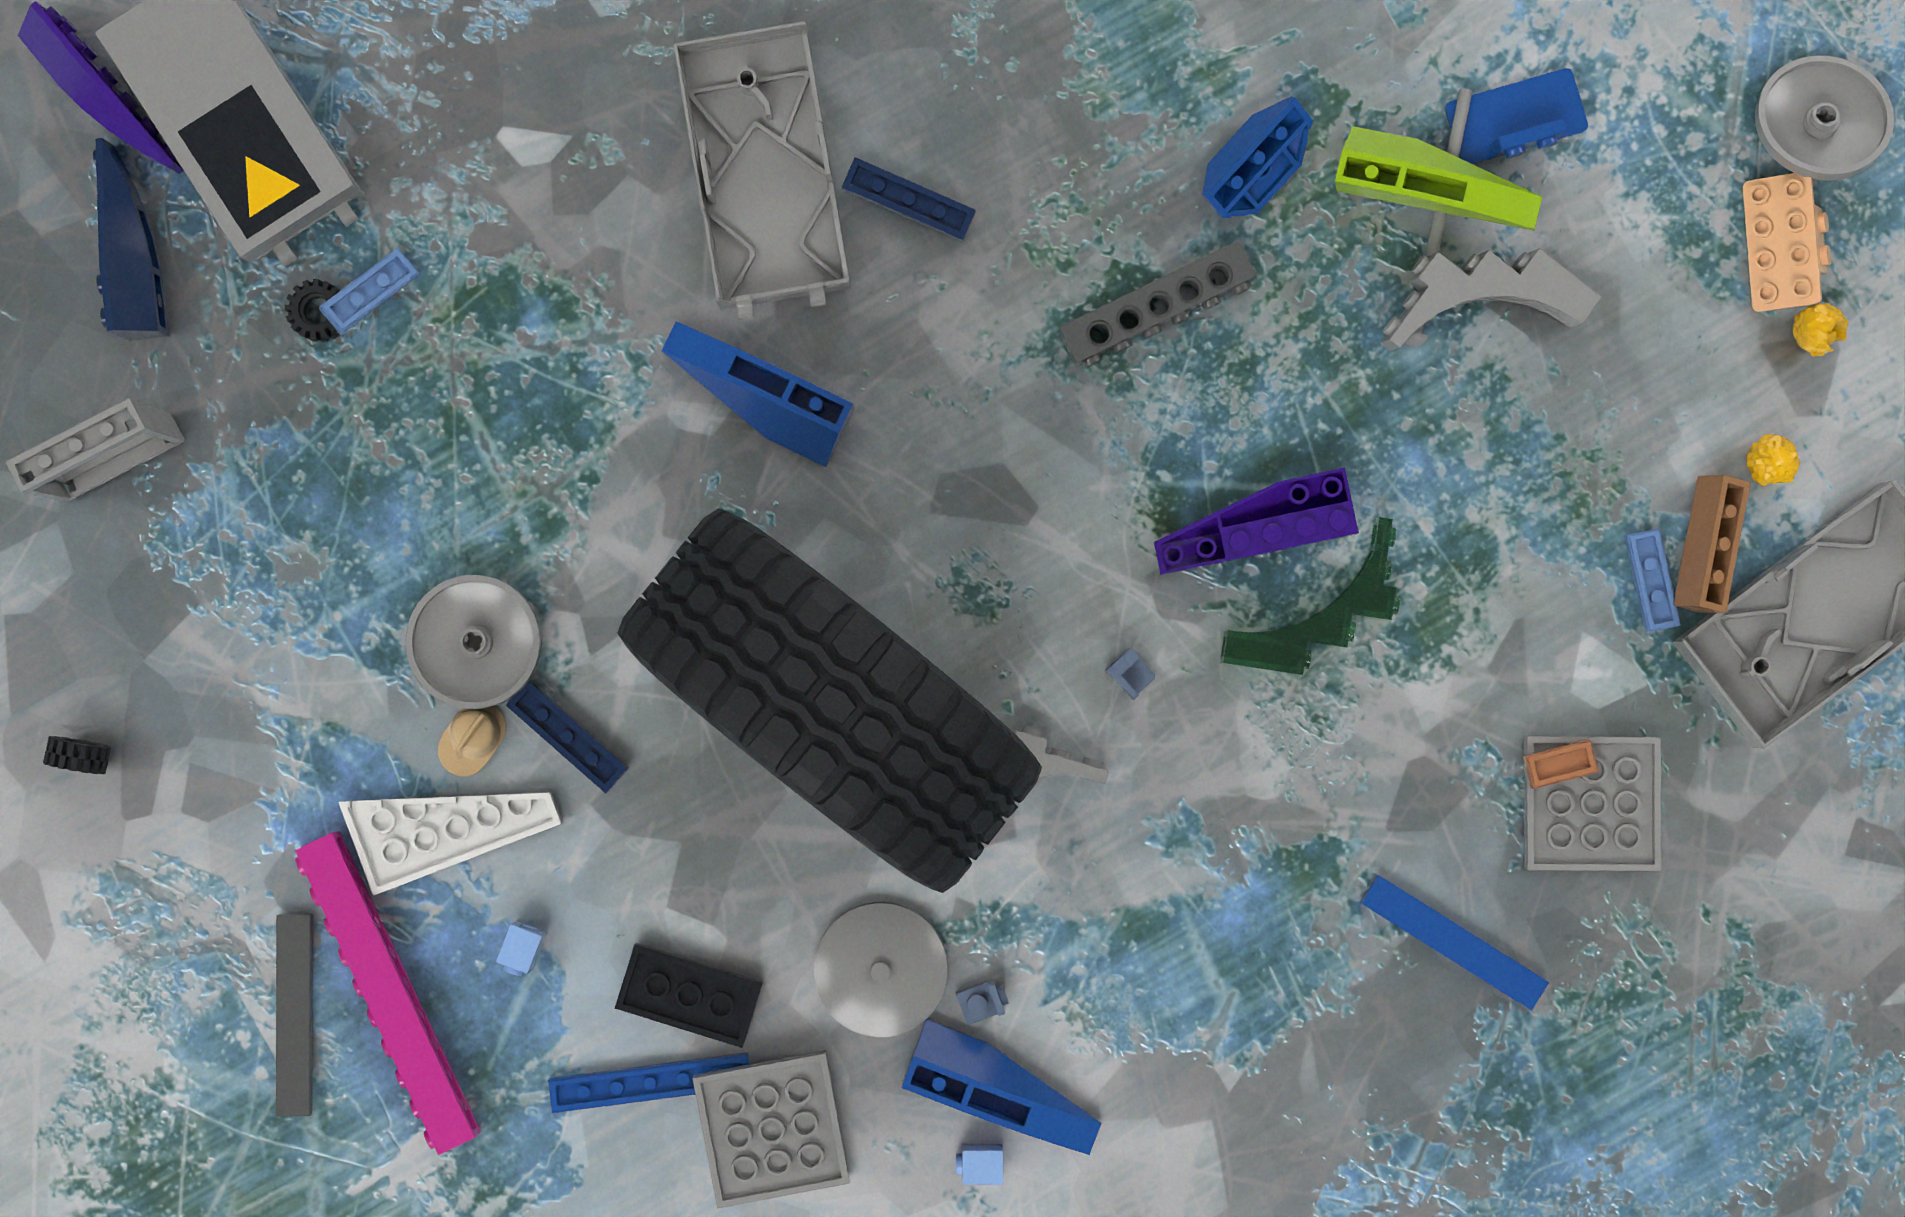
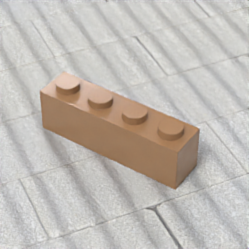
M1727 475L1698 476L1673 606L1699 613H1726L1751 482Z

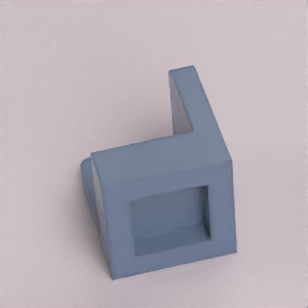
M1128 648L1105 671L1132 700H1135L1139 693L1155 679V675L1139 659L1140 656L1132 648Z

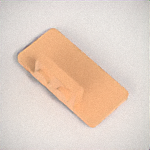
M1791 173L1746 181L1743 184L1752 308L1757 312H1766L1819 304L1822 300L1820 275L1827 274V265H1831V250L1829 245H1825L1824 232L1829 230L1828 216L1826 212H1822V208L1814 204L1813 179Z

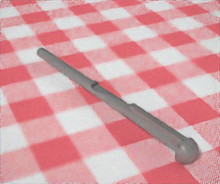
M1464 88L1459 89L1447 147V153L1458 158L1473 93L1472 90ZM1434 211L1425 253L1426 257L1440 252L1447 213ZM1423 325L1405 342L1407 345L1419 347L1427 341L1428 336L1423 334Z

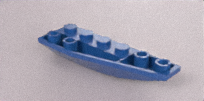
M677 321L662 348V352L766 439L827 467L855 409L853 403Z
M926 1019L902 1080L901 1088L994 1124L1090 1155L1101 1126L1100 1121L988 1042Z

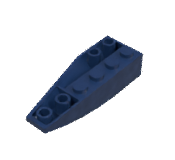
M103 138L95 139L96 150L93 151V160L97 176L100 270L96 283L99 293L103 295L104 308L100 310L101 322L107 332L129 341L169 336L162 271L155 239L145 208L132 178L114 145Z

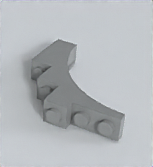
M1540 248L1529 253H1522L1512 268L1490 250L1479 255L1474 253L1466 261L1462 270L1441 253L1436 252L1428 257L1423 255L1411 271L1415 274L1408 283L1418 291H1412L1405 299L1402 306L1406 309L1400 317H1393L1385 326L1383 333L1386 335L1380 344L1389 351L1398 349L1420 326L1438 313L1453 306L1473 301L1501 300L1524 304L1551 315L1571 328L1585 321L1601 297Z

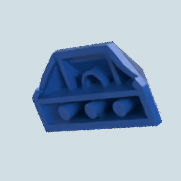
M1295 97L1286 98L1251 115L1207 164L1202 196L1220 217L1231 218V216L1257 214L1302 165L1308 141V130L1311 129L1313 120Z

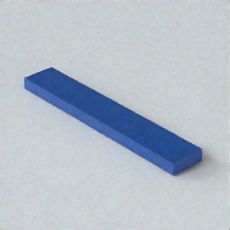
M1376 875L1360 901L1362 905L1531 1011L1549 984L1548 981L1379 875Z
M748 1052L549 1078L548 1084L552 1113L696 1095L693 1075L749 1065Z

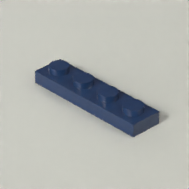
M856 157L842 185V190L960 242L964 241L976 214V210Z
M530 680L506 704L512 712L605 794L610 791L629 769L626 764Z

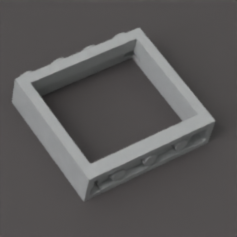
M128 398L15 456L5 463L21 493L69 502L185 442L170 412ZM135 420L138 426L130 430L127 422ZM74 482L77 490L68 494L64 485Z

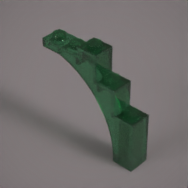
M1378 517L1373 520L1369 553L1353 581L1332 603L1314 616L1282 629L1266 632L1225 630L1220 664L1303 675L1304 669H1309L1311 662V649H1307V643L1347 648L1348 642H1353L1356 631V623L1351 622L1352 616L1382 621L1392 620L1393 615H1397L1399 611L1400 595H1396L1397 587L1384 585V580H1389L1392 562L1387 560L1389 547L1394 546L1396 539V528L1392 527L1393 519Z

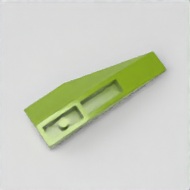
M1352 126L1342 149L1335 177L1337 192L1533 231L1535 230L1543 198L1536 193L1419 139Z

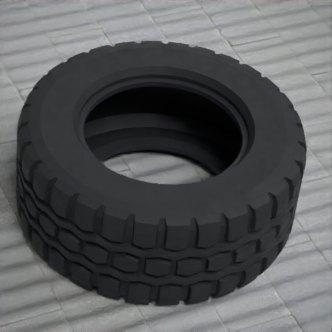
M718 508L705 516L688 536L691 543L684 541L676 551L679 558L672 556L657 574L655 579L658 584L651 582L642 594L646 599L639 597L624 615L617 634L633 656L661 683L791 790L895 869L932 890L944 893L956 885L971 867L973 862L970 858L977 860L985 848L982 843L989 845L1006 822L1002 816L1009 818L1018 808L1015 802L1021 803L1036 785L1042 770L1039 761L1025 743L979 701L874 615L790 550L755 525L730 512Z

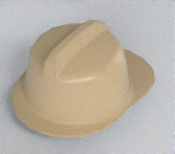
M496 706L480 709L462 708L453 718L438 743L439 760L449 773L456 776H470L478 773L500 746L506 734V722L503 714Z

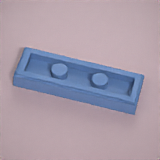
M397 248L322 304L319 310L339 334L342 335L417 278L420 273L400 249Z
M1660 528L1625 535L1624 539L1645 633L1681 626L1677 607L1673 606L1675 596Z

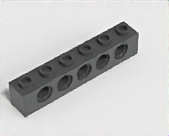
M1238 240L1059 327L1058 333L1074 366L1077 367L1083 364L1085 368H1088L1102 361L1101 355L1112 349L1117 354L1131 347V340L1143 335L1144 339H1148L1162 331L1161 325L1170 321L1177 325L1192 317L1190 311L1202 306L1205 311L1222 302L1220 297L1231 291L1233 296L1247 291L1252 287L1250 282L1257 275ZM1215 270L1221 271L1226 277V283L1221 286L1214 285L1210 281L1209 273ZM1183 285L1192 286L1196 290V298L1193 300L1182 298L1179 288ZM1155 299L1162 300L1167 306V312L1162 315L1154 314L1150 310L1149 303ZM1132 314L1137 320V326L1133 329H1125L1120 324V316ZM1095 328H1101L1107 333L1108 340L1102 344L1094 343L1090 338V331Z

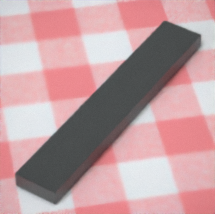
M313 914L276 915V1117L312 1115Z

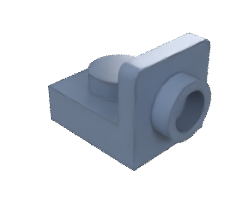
M994 979L956 992L967 1026L997 1014L999 1016L1004 1015V1005L1009 1004L1003 985L996 987Z

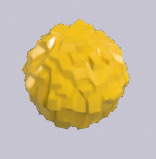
M1830 303L1808 306L1794 317L1792 325L1793 336L1797 340L1798 346L1809 352L1813 357L1823 356L1828 352L1834 351L1828 344H1832L1835 340L1846 341L1847 327L1849 326L1848 320H1846L1839 308H1835Z
M1776 434L1761 436L1757 443L1754 442L1751 445L1745 459L1752 479L1763 487L1768 483L1784 484L1794 481V476L1797 474L1800 466L1796 446L1788 438Z

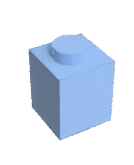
M515 921L510 924L496 962L504 965V971L516 976L530 973L535 967L547 932Z
M962 1144V1154H956V1175H962V1185H1003L1002 1144Z

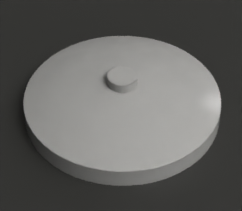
M1808 56L1784 65L1769 78L1757 100L1755 125L1763 146L1780 165L1803 177L1832 181L1855 176L1868 169L1877 161L1891 139L1894 128V111L1884 87L1871 73L1861 66L1833 56Z
M464 575L438 584L422 597L409 619L405 646L410 668L418 682L428 693L451 706L480 709L503 703L525 687L538 665L542 648V636L535 611L518 590L506 582L492 577Z
M889 902L863 904L847 911L836 919L820 941L814 963L816 988L828 1012L844 1027L871 1037L896 1036L908 1032L924 1022L938 1006L945 990L948 974L944 945L933 926L914 910Z

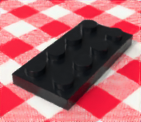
M635 943L614 1009L743 1048L763 982Z

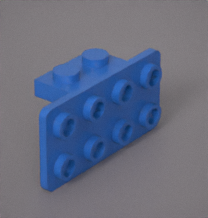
M1564 68L1472 95L1459 158L1471 164L1506 155L1507 159L1526 153L1528 148L1538 146L1539 150L1558 144L1559 139L1580 134L1587 130L1588 122L1572 70ZM1457 100L1450 101L1445 106L1450 130Z

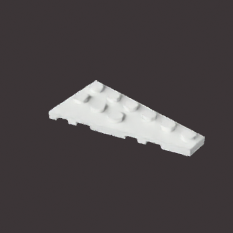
M552 792L338 802L373 896L563 824Z

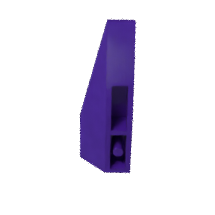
M37 1L33 2L28 9L17 36L58 86L82 110L108 131L154 161L178 174L182 173L184 170L166 143L163 144L156 136L159 134V131L154 123L147 116L144 119L141 118L136 112V109L139 108L137 102L126 91L121 93L115 86L119 81L106 66L100 68L94 61L98 55L85 41L82 42L75 35L77 30L64 15L60 16L52 6L46 9Z
M1345 467L1278 481L1155 541L1154 547L1160 575L1358 534L1359 531Z

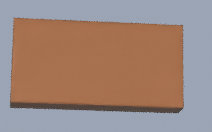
M1590 739L1523 756L1532 789L1599 772Z

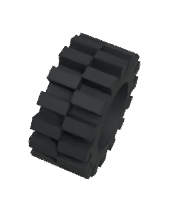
M313 279V282L305 280L302 282L303 286L301 287L296 285L293 288L295 291L293 296L288 294L286 298L290 303L285 305V311L288 312V316L285 317L287 322L291 323L292 326L290 327L299 335L315 342L317 340L328 342V338L336 339L339 337L337 335L338 331L327 319L321 323H312L307 318L306 308L312 300L321 298L328 301L341 290L331 283L323 282L319 279Z
M49 736L43 763L51 767H58L59 769H68L69 771L106 774L111 747L87 740Z

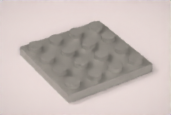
M1524 736V755L1590 739L1599 771L1532 789L1524 764L1525 870L1661 871V737Z
M826 1050L693 1075L717 1209L850 1184Z

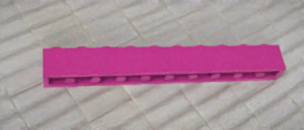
M332 832L296 849L295 852L298 857L295 859L297 868L303 876L307 875L312 886L309 889L311 898L317 906L322 907L326 916L324 918V925L328 933L332 937L335 936L340 946L338 949L339 957L346 967L349 966L353 973V987L359 997H364L369 1007L366 1011L368 1019L373 1027H378L383 1037L381 1046L388 1058H393L397 1070H395L397 1081L402 1088H407L412 1099L409 1101L410 1108L417 1119L421 1118L426 1129L424 1137L428 1146L431 1149L435 1148L437 1154L440 1155L475 1138L481 1132L479 1125L341 832Z

